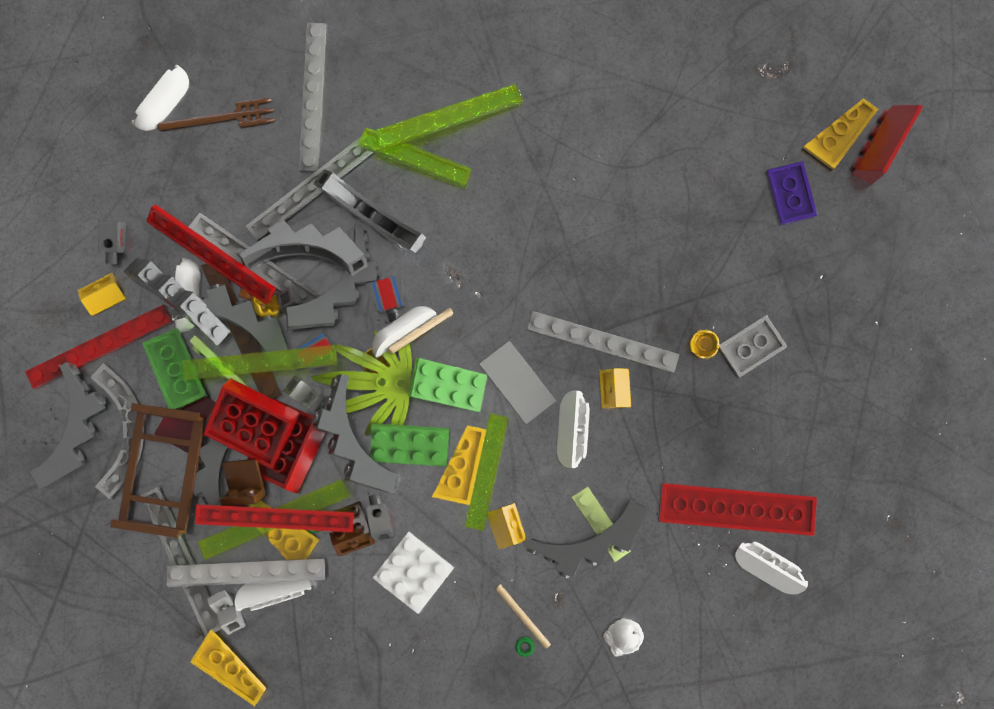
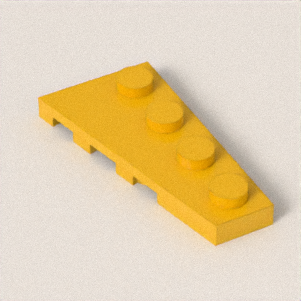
M863 98L808 142L803 149L834 170L879 109Z
M467 425L432 497L470 505L486 429Z
M261 500L258 501L256 504H249L248 506L258 508H272L271 506H269ZM258 528L286 560L307 559L320 540L307 530Z
M211 629L190 663L255 706L266 690V687Z

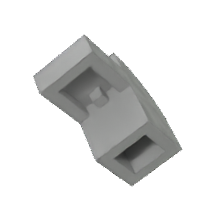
M295 375L283 390L312 413L321 407L325 398Z
M224 590L207 599L209 606L217 614L221 628L228 635L245 627L242 614L236 610L235 599L231 593L228 594Z

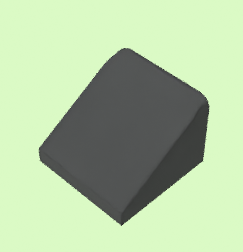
M293 286L276 294L280 311L286 313V307L302 304Z

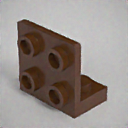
M257 459L222 463L229 491L220 499L221 506L256 504L266 496Z
M360 501L334 510L336 512H354L353 532L329 531L332 546L339 557L375 544Z

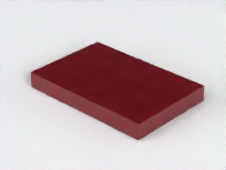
M206 397L179 410L200 413L199 417L206 418V424L216 402ZM164 417L154 434L190 441L194 421ZM172 444L186 453L189 452V446Z

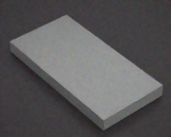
M510 340L479 364L525 424H528L556 402L555 398Z

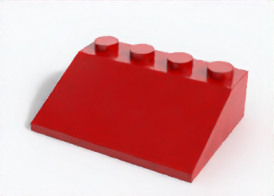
M892 105L888 110L885 109L879 118L882 120L880 125H876L870 134L873 136L871 141H867L861 150L864 152L863 155L855 160L852 166L855 169L852 174L871 185L881 178L889 169L923 106Z
M231 378L220 390L203 435L251 459H257L259 463L273 469L294 429L300 413Z
M274 399L300 414L274 468L271 469L258 462L261 477L285 490L298 494L325 432L312 429L313 415Z

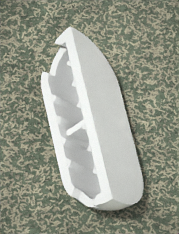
M175 65L173 71L168 69L135 111L138 115L135 120H132L133 126L140 130H153L157 128L158 123H162L188 89V76L180 66Z
M180 257V265L176 267L175 280L185 290L194 292L198 297H201V268L192 259ZM172 315V321H175L174 328H178L181 333L187 332L194 327L186 318L174 320Z
M425 306L415 307L378 331L372 342L374 356L376 358L388 351L390 346L436 317V312Z
M577 390L570 391L563 397L559 410L557 455L561 464L567 468L578 467V464L582 458L586 457L589 403L585 402L582 396L583 393Z
M742 543L737 549L735 557L738 564L776 589L787 594H799L807 589L808 582L804 580L800 573L802 570L798 566L760 543Z
M309 580L247 583L238 590L235 596V608L237 611H241L244 608L250 607V611L287 601L304 595V590L306 589L311 590V583Z

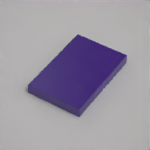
M803 161L766 170L780 225L818 216Z

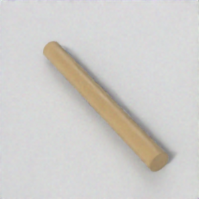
M450 308L446 309L390 346L388 351L390 354H394L453 315V311Z
M500 584L495 588L497 593L543 648H548L551 645L503 586Z

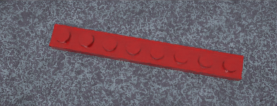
M156 204L151 206L146 220L147 223L265 305L271 301L276 287Z
M163 304L25 371L32 388L36 389L63 376L60 369L62 364L71 362V364H75L77 368H80L173 323L166 305Z
M196 504L195 524L353 532L354 512Z

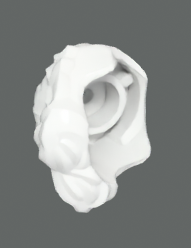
M622 618L609 626L608 630L603 634V638L610 646L613 655L617 657L639 650L644 635L638 623Z

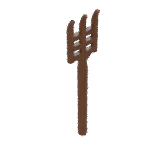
M260 98L236 102L237 108L234 112L162 122L157 124L158 130H166L225 121L233 118L239 121V127L274 122L275 119L272 118L260 119L259 115L261 113L273 112L274 109L258 108L259 103L271 102L272 99ZM254 104L255 110H250V105ZM241 106H246V111L242 112ZM255 114L256 120H252L251 115ZM243 116H247L248 121L243 122Z

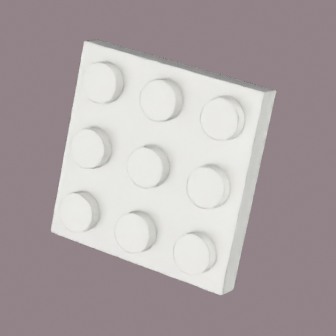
M408 532L373 576V579L419 614L454 567Z

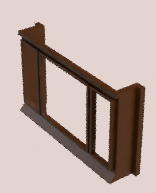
M132 403L131 411L137 412L121 507L118 520L111 519L110 527L179 538V534H186L206 418L199 417L200 413ZM145 415L194 421L191 440L143 434ZM141 439L189 446L180 502L132 495ZM130 501L179 508L176 527L127 520Z

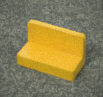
M113 273L78 290L80 301L91 316L125 299Z
M599 370L602 409L631 407L629 370Z
M515 503L487 512L498 549L526 541Z

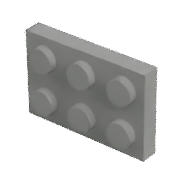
M767 315L719 345L720 351L738 378L788 347Z

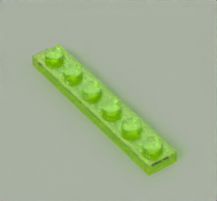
M365 127L358 144L361 148L464 188L472 170L469 167Z
M491 413L489 415L465 527L484 531L509 417Z

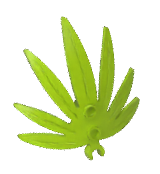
M333 344L332 347L344 357L378 373L336 371L315 375L311 379L330 386L332 379L336 375L343 374L349 376L346 389L376 390L374 393L346 400L347 413L364 409L387 398V402L371 418L365 430L366 436L371 434L372 423L383 424L395 406L396 409L391 424L403 425L409 406L408 394L411 384L412 354L410 344L398 350L400 362L395 353L390 354L389 351H386L382 354L390 364L389 368L362 351Z

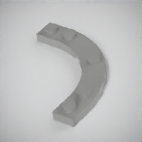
M103 363L90 378L110 395L123 420L124 440L122 449L111 469L95 486L108 499H112L125 484L137 412L131 411L132 403L138 404V401L129 386ZM141 439L138 461L140 459L141 452L143 449L144 439Z

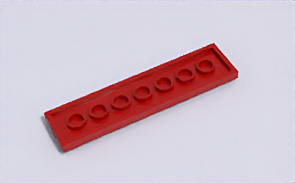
M662 483L659 522L814 536L817 497Z

